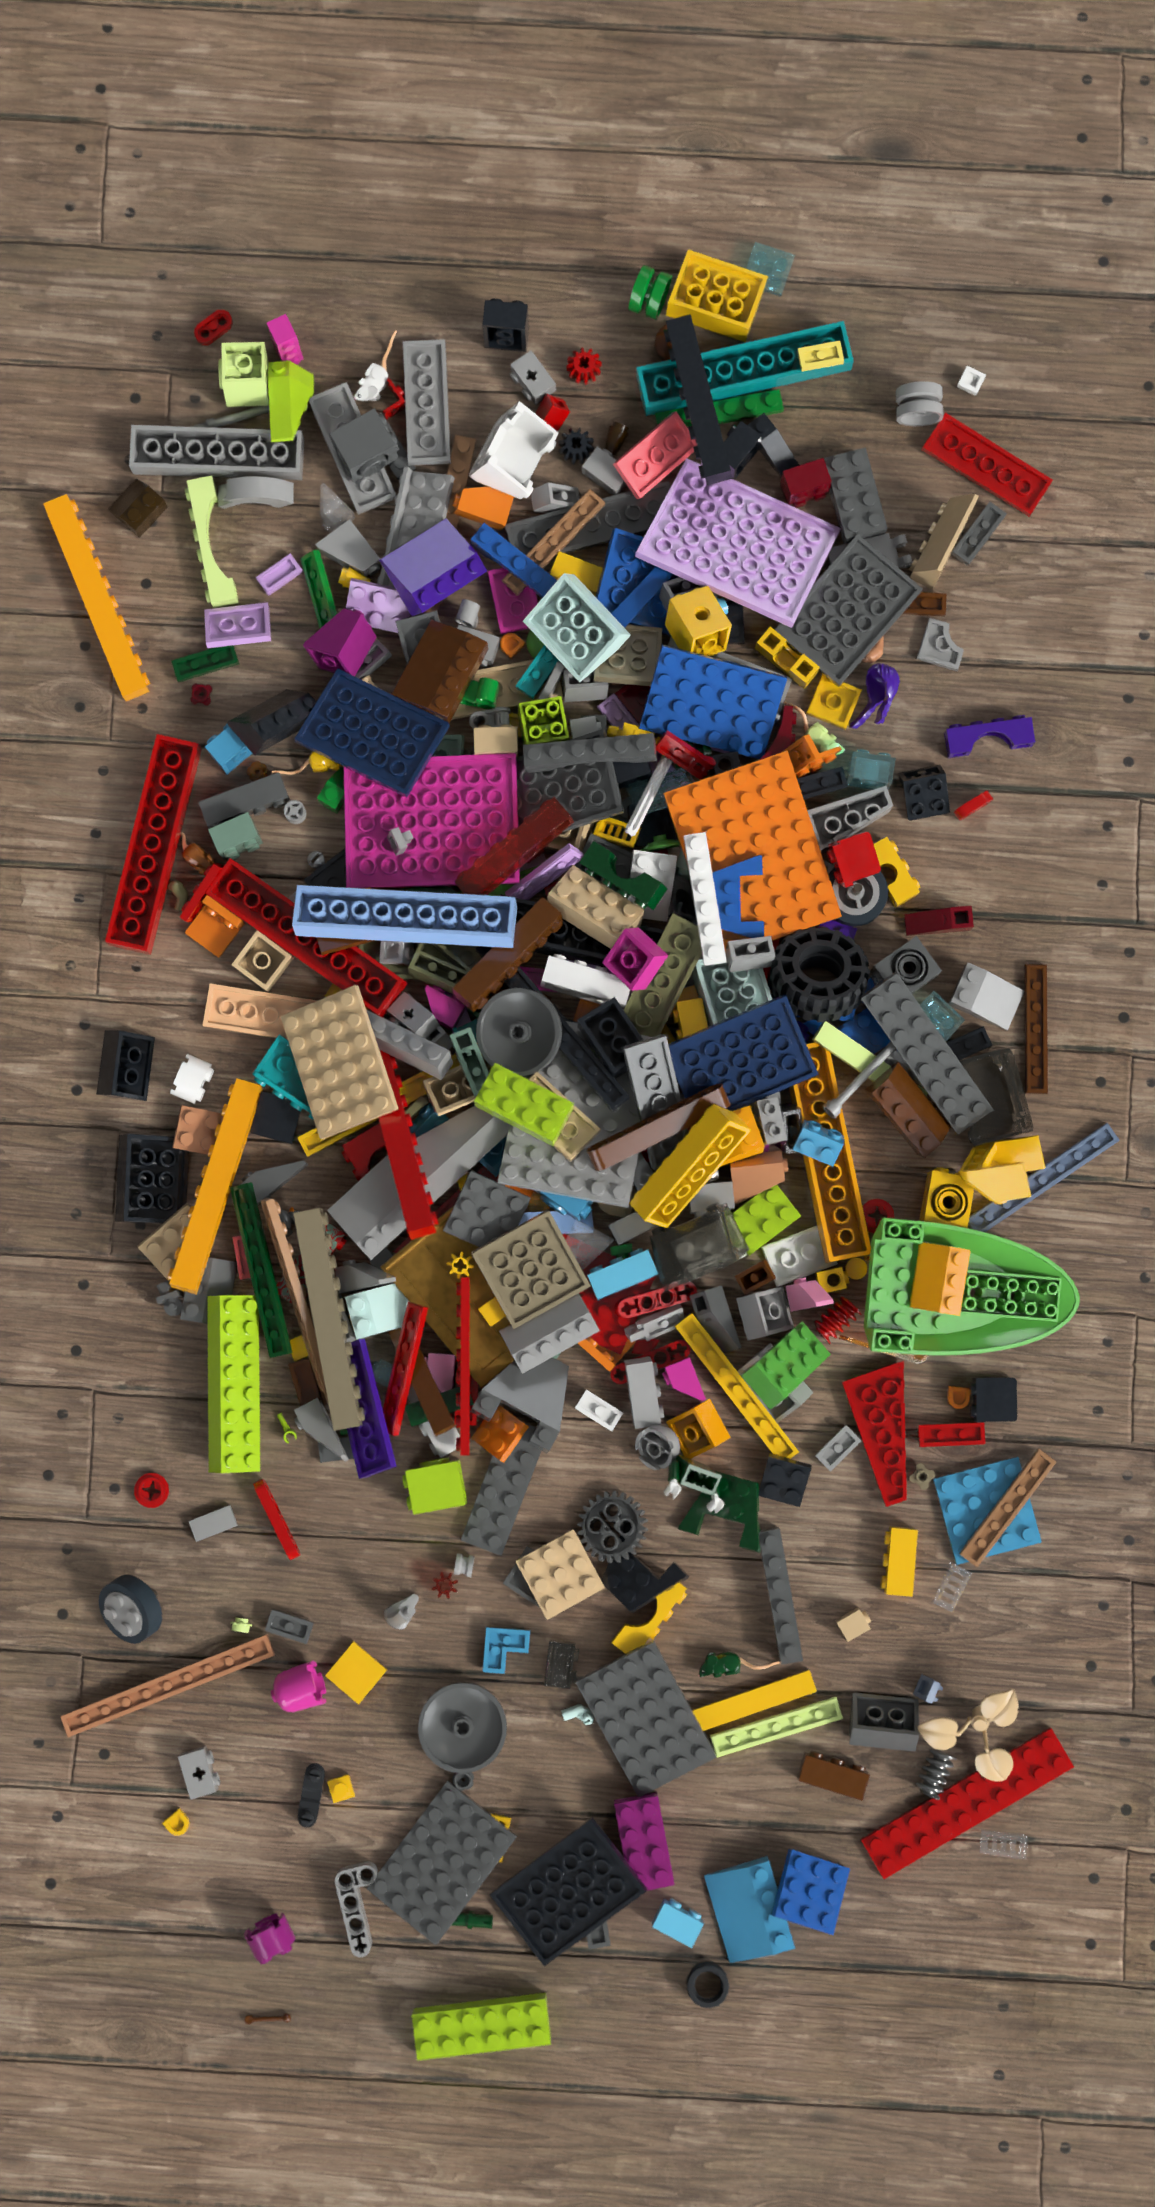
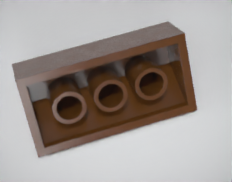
M899 1062L892 1065L865 1089L867 1094L917 1155L926 1158L942 1144L951 1126Z

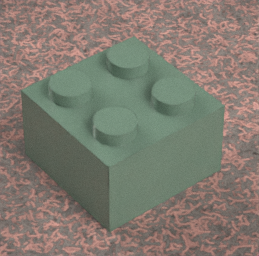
M248 812L208 829L216 849L223 860H229V858L235 860L240 857V853L245 851L253 852L260 848L259 845L263 844L255 823Z

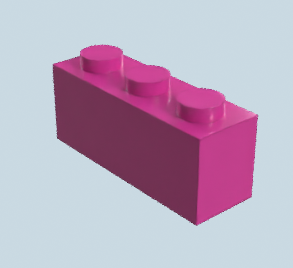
M284 314L267 322L274 348L280 360L291 361L298 365L303 360L297 336L287 315Z

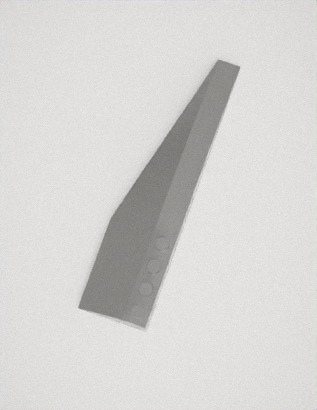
M473 1106L417 1137L418 1145L414 1147L416 1153L420 1152L423 1165H420L421 1173H426L428 1185L424 1186L426 1192L430 1191L433 1203L508 1134V1123ZM388 1155L327 1210L371 1260L406 1228Z

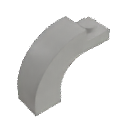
M257 476L228 479L227 484L218 486V507L225 509L244 503H262L277 508L293 504V483L277 478Z

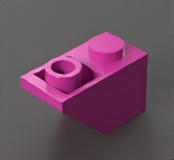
M427 985L425 991L432 1014L441 1026L453 1032L452 1029L457 1026L466 1010L465 1006L454 995L451 998L445 995V991L435 985L430 987Z

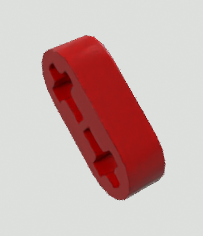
M987 790L957 808L954 814L961 821L994 799Z

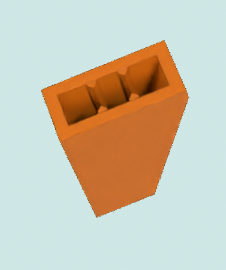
M491 487L466 488L459 494H455L452 506L455 507L453 514L481 524L485 523L489 527L501 531L506 526L514 497Z

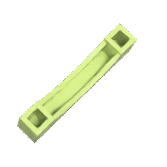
M212 476L187 480L188 488H185L187 501H191L192 504L189 514L191 521H195L196 524L193 534L195 542L199 541L200 549H197L199 562H203L204 565L201 575L203 582H207L208 590H205L207 603L211 602L213 608L239 604L233 578H227L219 569L210 547V515L214 504L218 503L215 481Z

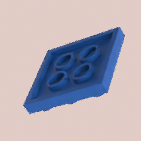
M788 1849L771 1916L834 1935L850 1868Z

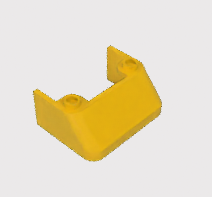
M1033 1135L992 1141L974 1146L960 1168L962 1179L986 1199L994 1202V1204H1003L1007 1200L1031 1197L1026 1171L1046 1168L1039 1136Z

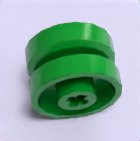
M643 265L634 283L628 310L639 314L646 305V317L657 320L665 304L672 275L661 271L654 281L655 269Z

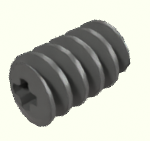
M929 1749L933 1758L926 1757L925 1760L930 1763V1766H922L927 1773L919 1774L918 1776L923 1782H915V1785L923 1794L940 1800V1797L935 1792H943V1788L939 1784H946L947 1780L943 1776H950V1772L946 1767L952 1768L954 1766L949 1759L957 1758L938 1749Z

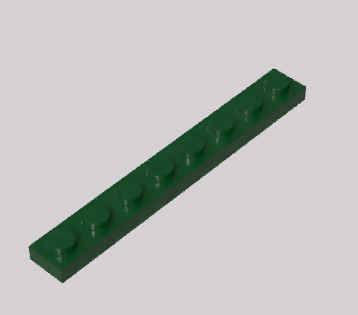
M250 1182L231 1187V1196L269 1357L273 1358L292 1353L253 1183Z

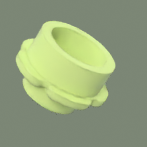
M235 1618V1622H230L232 1624L231 1631L249 1633L250 1626L252 1627V1624H248L249 1619Z

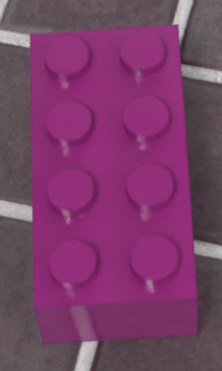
M658 1792L647 1793L639 1797L632 1796L614 1800L624 1859L647 1887V1890L675 1885Z

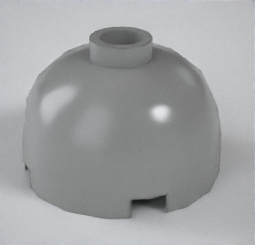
M654 1425L638 1434L635 1448L636 1450L639 1449L641 1455L639 1459L643 1464L653 1470L665 1469L671 1461L677 1458L680 1442L676 1433L671 1428L664 1425Z

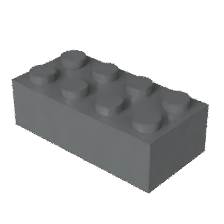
M866 448L824 458L832 480L829 493L838 526L841 528L840 534L843 544L850 543L857 534L863 539L886 534L888 528Z

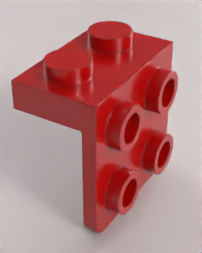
M865 831L828 844L829 851L827 853L830 862L834 863L836 869L834 876L837 884L846 888L852 886L856 880L881 871L869 832Z

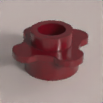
M193 684L191 687V703L194 705L197 703H202L205 706L210 705L212 687L210 685Z

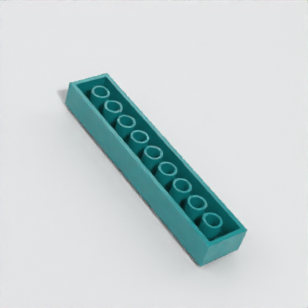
M844 321L701 353L713 401L850 371L854 362ZM840 341L844 358L843 364L801 372L798 348ZM667 360L636 368V378L645 416L687 407L686 401H681L678 388L682 387L681 382L675 379L673 368H677L675 361Z

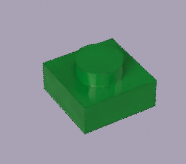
M632 1243L610 1247L611 1256H616V1258L622 1256L623 1259L629 1258V1253L633 1252Z

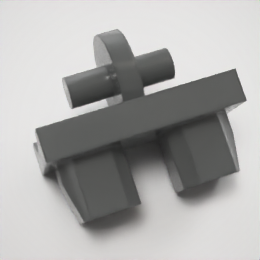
M170 1281L158 1284L157 1288L160 1296L156 1298L157 1303L164 1305V1310L168 1315H179L183 1306L179 1298L184 1297L183 1292L171 1288Z

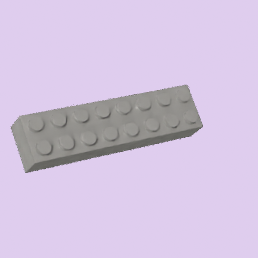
M131 425L129 467L134 475L212 476L220 478L257 476L282 480H302L304 437L302 431L296 432L293 441L271 442V432L266 429Z

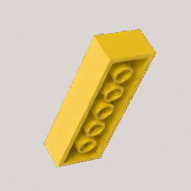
M713 1104L704 1112L703 1117L698 1123L691 1127L687 1136L676 1145L675 1150L670 1156L663 1160L662 1165L648 1178L647 1183L642 1189L635 1193L634 1198L629 1204L644 1221L668 1228L751 1129L736 1113Z

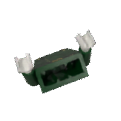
M678 1455L669 1464L668 1482L670 1484L664 1490V1495L668 1496L671 1492L673 1499H675L681 1491V1486L679 1485L681 1484L709 1494L712 1500L707 1504V1509L710 1512L715 1510V1513H718L724 1506L723 1501L718 1497L720 1495L718 1484L722 1475L698 1461Z

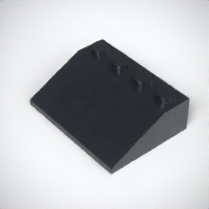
M139 1134L119 1135L115 1222L163 1224L187 1203L189 1151L172 1148L174 1137Z

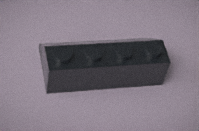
M286 689L229 720L227 724L256 756L298 732L317 702L308 692Z

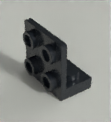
M941 765L898 773L899 781L904 788L906 812L909 821L950 813L946 773Z

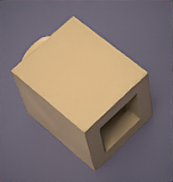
M858 1607L835 1620L847 1642L871 1629L868 1625L871 1622L865 1610L861 1612Z

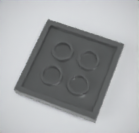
M470 1170L443 1231L481 1247L517 1227L531 1197Z

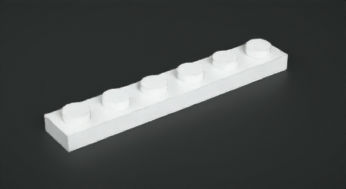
M706 832L684 835L704 966L726 963Z

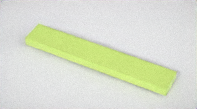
M826 1021L822 1022L812 1038L813 1041L860 1073L876 1057ZM883 1061L868 1079L874 1082L891 1066ZM917 1085L921 1089V1091L927 1096L928 1092L919 1085Z
M835 1696L712 1734L710 1738L717 1757L841 1720L843 1717L837 1697Z

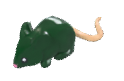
M723 1651L717 1655L711 1652L707 1654L705 1662L700 1668L699 1677L713 1674L714 1678L721 1677V1674H725V1676L740 1673L741 1663L757 1670L768 1668L780 1662L776 1661L767 1665L756 1666L740 1658L732 1651Z

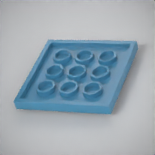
M1019 1457L933 1479L956 1565L969 1562L959 1552L1022 1470ZM1030 1498L986 1557L1042 1543Z

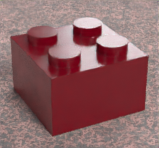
M820 458L783 471L780 486L786 503L799 508L806 505L808 501H820L826 498V495L829 494L832 480L824 458Z

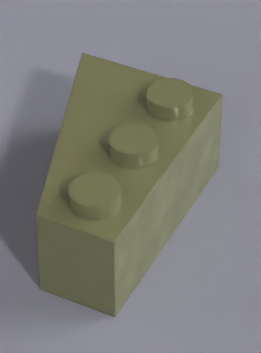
M419 943L409 964L408 975L438 986L454 995L452 988L471 969L457 956L455 957L447 950L443 944Z

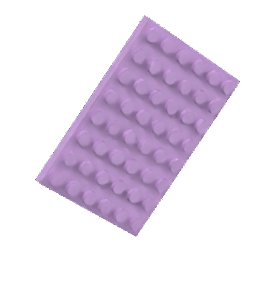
M686 458L643 538L635 557L701 587L709 586L712 592L792 628L841 528L733 479L707 485L706 479H701L698 466L701 465Z

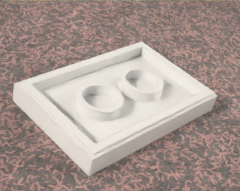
M817 1226L761 1247L764 1257L776 1277L774 1279L776 1288L837 1265V1261L825 1263Z

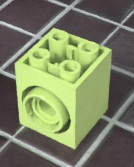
M265 342L222 343V358L218 361L220 389L224 391L227 407L269 406L268 359Z

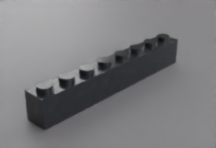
M691 314L667 320V329L663 330L666 343L671 342L672 348L668 349L671 362H676L677 368H673L675 379L680 381L682 385L678 390L681 401H686L687 407H683L686 420L690 419L692 426L688 427L691 440H696L697 446H693L696 459L701 460L702 465L698 466L701 479H706L707 485L732 479L731 469Z

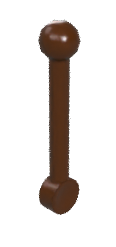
M290 2014L269 2017L247 2015L245 2017V2023L248 2025L260 2021H284L287 2023L291 2020Z

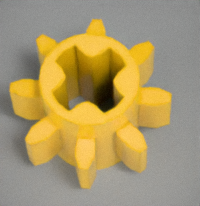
M463 1251L457 1257L452 1253L453 1262H447V1265L452 1266L449 1274L457 1273L458 1279H460L463 1273L469 1276L468 1268H474L473 1264H469L472 1256L464 1257ZM459 1259H462L463 1263L467 1264V1267H463L462 1270H458V1266L454 1265V1263H458Z

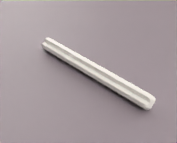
M664 755L661 756L625 828V832L630 834V836H634L638 831L672 763Z

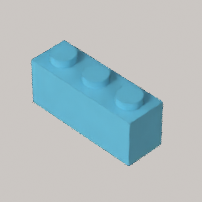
M640 1248L631 1252V1257L623 1260L621 1256L610 1261L611 1265L603 1268L600 1265L590 1269L591 1274L587 1275L597 1301L657 1276L658 1272L649 1251H643Z

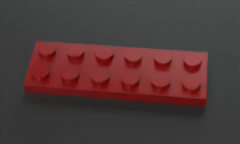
M947 413L944 414L943 419L938 423L922 448L927 454L1028 517L1031 516L1053 481L1050 477Z

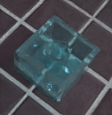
M858 749L857 752L853 751L847 769L846 781L848 786L871 790L887 786L889 790L893 780L896 758L891 757L888 753L874 755L862 749Z

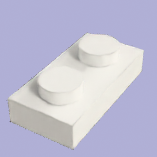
M588 1390L584 1392L575 1409L610 1431H613L623 1415V1412Z

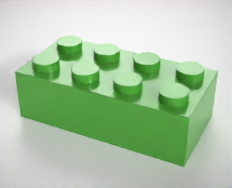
M802 1321L786 1333L741 1376L771 1410L796 1389L831 1354Z

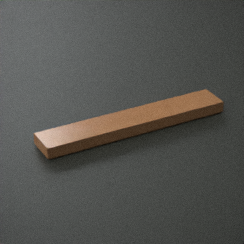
M589 489L526 556L544 569L558 555V552H561L605 506V502ZM510 572L502 579V582L517 596L527 587L526 584Z
M1038 1448L959 1554L975 1567H978L1056 1464V1461Z

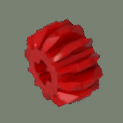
M581 347L580 353L574 350L572 352L573 357L568 356L567 358L569 364L566 365V370L570 372V379L576 377L577 384L584 380V384L587 385L588 379L594 382L596 381L595 375L600 376L601 374L599 368L602 367V362L598 360L599 354L592 355L593 350L591 348L584 352V348Z

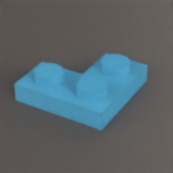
M486 1627L483 1672L505 1674L507 1652L529 1653L530 1630Z

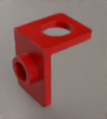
M390 378L386 379L387 385L398 401L383 411L386 420L406 408L403 398L405 396L399 385L395 386Z

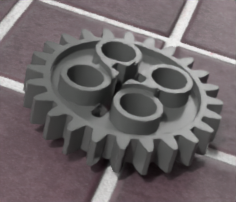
M604 1491V1498L597 1494L596 1502L589 1499L590 1508L583 1506L586 1514H579V1517L584 1519L583 1522L577 1523L578 1526L583 1528V1530L577 1532L578 1535L584 1536L580 1542L581 1544H587L585 1551L589 1552L592 1550L591 1556L595 1558L599 1555V1560L602 1562L606 1558L608 1563H612L613 1558H615L616 1562L621 1563V1556L629 1560V1552L636 1555L637 1553L634 1548L636 1546L639 1548L643 1547L639 1540H646L642 1532L648 1531V1528L643 1526L644 1523L648 1522V1519L641 1518L645 1511L642 1509L637 1510L641 1504L638 1502L633 1503L634 1498L631 1496L626 1499L627 1496L624 1492L619 1496L617 1491H613L612 1496H610L609 1492ZM617 1506L618 1513L611 1517L610 1509ZM601 1512L604 1513L608 1521L614 1523V1528L625 1538L624 1542L621 1541L616 1532L611 1530L609 1523L601 1517ZM601 1521V1529L594 1531L595 1522ZM630 1522L632 1525L631 1531L624 1533V1525ZM614 1537L615 1545L608 1548L607 1542L609 1538Z

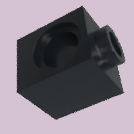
M738 751L712 755L716 765L713 769H709L710 775L726 772L719 768L718 765L721 762H727L730 765L729 770L740 767Z

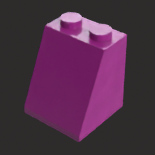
M344 608L306 640L303 647L319 669L335 673L338 668L355 676L377 636L361 611L356 609L352 611Z

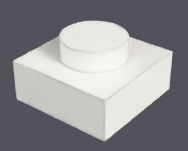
M967 366L957 387L976 396L986 374Z

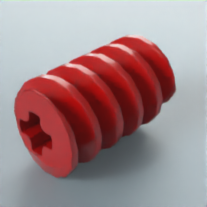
M843 1296L840 1297L842 1305L836 1302L833 1304L835 1311L830 1308L827 1309L829 1317L822 1314L820 1316L822 1322L814 1321L816 1331L828 1344H831L829 1336L837 1338L836 1330L841 1333L844 1332L843 1324L850 1327L849 1318L856 1321L855 1313L862 1315L854 1304Z

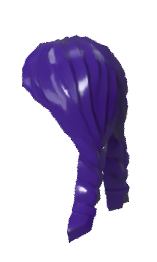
M877 663L868 669L866 675L868 704L860 715L850 723V728L857 729L864 724L866 719L870 717L875 708L880 704L881 706L877 711L874 723H884L900 683L899 675L892 666Z

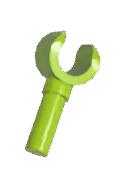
M282 1413L278 1414L277 1417L285 1432L284 1441L289 1443L286 1437L288 1433H292L295 1439H297L296 1431L290 1429Z

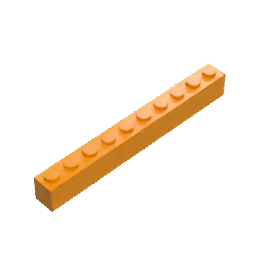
M65 494L43 503L122 697L125 701H129L150 692L147 687L150 684L146 672H141L139 667L143 665L138 653L134 654L131 648L134 646L130 633L126 635L123 627L127 626L122 614H117L115 609L119 607L115 596H110L108 589L111 588L106 576L102 577L100 569H103L98 557L94 558L92 550L95 549L90 537L86 539L84 531L87 530L82 518L78 519L76 512L79 509L75 500H70L68 495Z
M236 1078L235 1084H231L229 1087L228 1096H230L228 1104H224L221 1116L224 1118L222 1124H218L216 1127L215 1137L217 1139L215 1145L211 1144L208 1152L210 1160L208 1165H204L201 1177L204 1179L202 1185H198L194 1197L197 1200L195 1206L190 1207L188 1213L190 1221L188 1227L184 1226L181 1234V1239L184 1240L182 1246L177 1247L174 1259L177 1261L175 1267L171 1268L167 1280L170 1281L171 1288L197 1295L230 1194V1188L232 1187L253 1123L260 1094L263 1091L262 1086Z

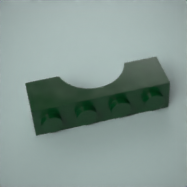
M593 841L579 862L585 867L583 871L593 878L596 875L602 878L600 882L610 889L612 886L618 888L617 893L626 899L631 896L635 899L634 903L645 910L648 907L654 910L668 888L645 872L631 879L618 877L616 872L617 857L611 851Z

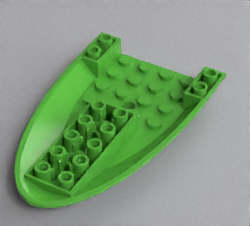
M882 1218L871 1240L864 1330L870 1351L915 1355H966L1010 1349L1040 1340L1058 1331L1071 1320L1079 1307L1080 1297L1073 1280L1061 1267L1031 1248L993 1234L941 1223ZM925 1242L970 1250L960 1316L909 1307L919 1243L923 1244ZM971 1288L975 1289L973 1297L970 1295ZM1011 1292L1015 1293L1013 1300L1010 1298Z

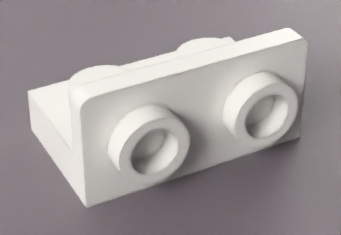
M381 941L379 963L409 966L415 954L414 942Z

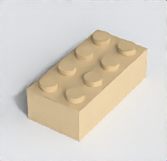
M574 865L571 866L548 893L547 901L562 913L564 920L612 949L625 928H639L642 924L644 915L642 908Z

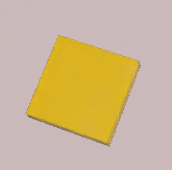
M822 674L806 714L846 730L862 689L844 682L838 687Z
M354 1641L325 1676L359 1705L384 1675L387 1668Z

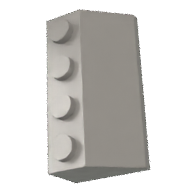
M579 1293L515 1329L510 1324L499 1330L522 1374L600 1331Z

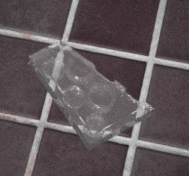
M577 1219L566 1238V1242L582 1271L615 1240Z

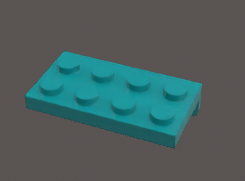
M279 1034L252 1073L255 1076L254 1081L263 1087L266 1084L273 1088V1094L281 1099L284 1096L292 1101L290 1103L291 1106L299 1111L305 1109L310 1113L308 1117L314 1120L289 1041Z

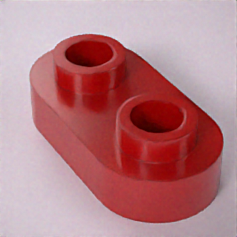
M219 309L201 321L194 329L197 342L201 345H210L228 332L233 326L231 314L224 309ZM221 320L226 321L224 325L219 324ZM204 333H209L208 337H202Z

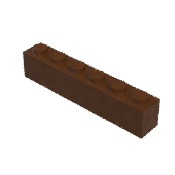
M542 897L516 923L513 948L493 947L452 988L454 996L472 1012L477 1008L481 1009L487 1003V998L492 993H497L501 989L503 982L507 978L513 977L522 963L529 961L533 955L532 952L537 947L541 948L546 943L547 937L552 932L555 933L561 928L563 922L562 913Z

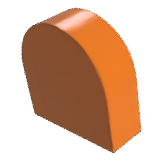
M507 633L500 640L502 652L511 660L526 645L515 633Z
M948 1386L947 1401L949 1405L956 1409L966 1407L970 1401L969 1388Z

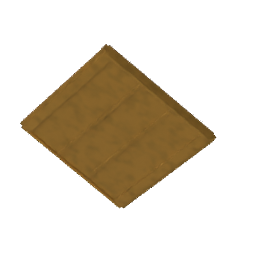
M452 1207L438 1218L439 1224L435 1225L437 1233L413 1239L380 1267L384 1272L395 1276L396 1281L394 1284L409 1302L428 1307L425 1321L455 1357L456 1348H461V1340H456V1326H461V1317H456V1304H461V1295H456V1283L461 1282V1277H470V1375L482 1388L515 1360L499 1330L510 1325L507 1316H505L496 1324L490 1326L478 1310L479 1307L495 1295L471 1254L472 1251L479 1247L443 1231L453 1209ZM463 1251L464 1257L472 1256L469 1264H473L474 1268H468L469 1276L463 1273L460 1279H458L457 1273L449 1274L452 1266L447 1265V1262H453L452 1253L457 1257ZM459 1259L458 1263H454V1265L458 1266V1270L467 1267V1264H464L462 1259Z

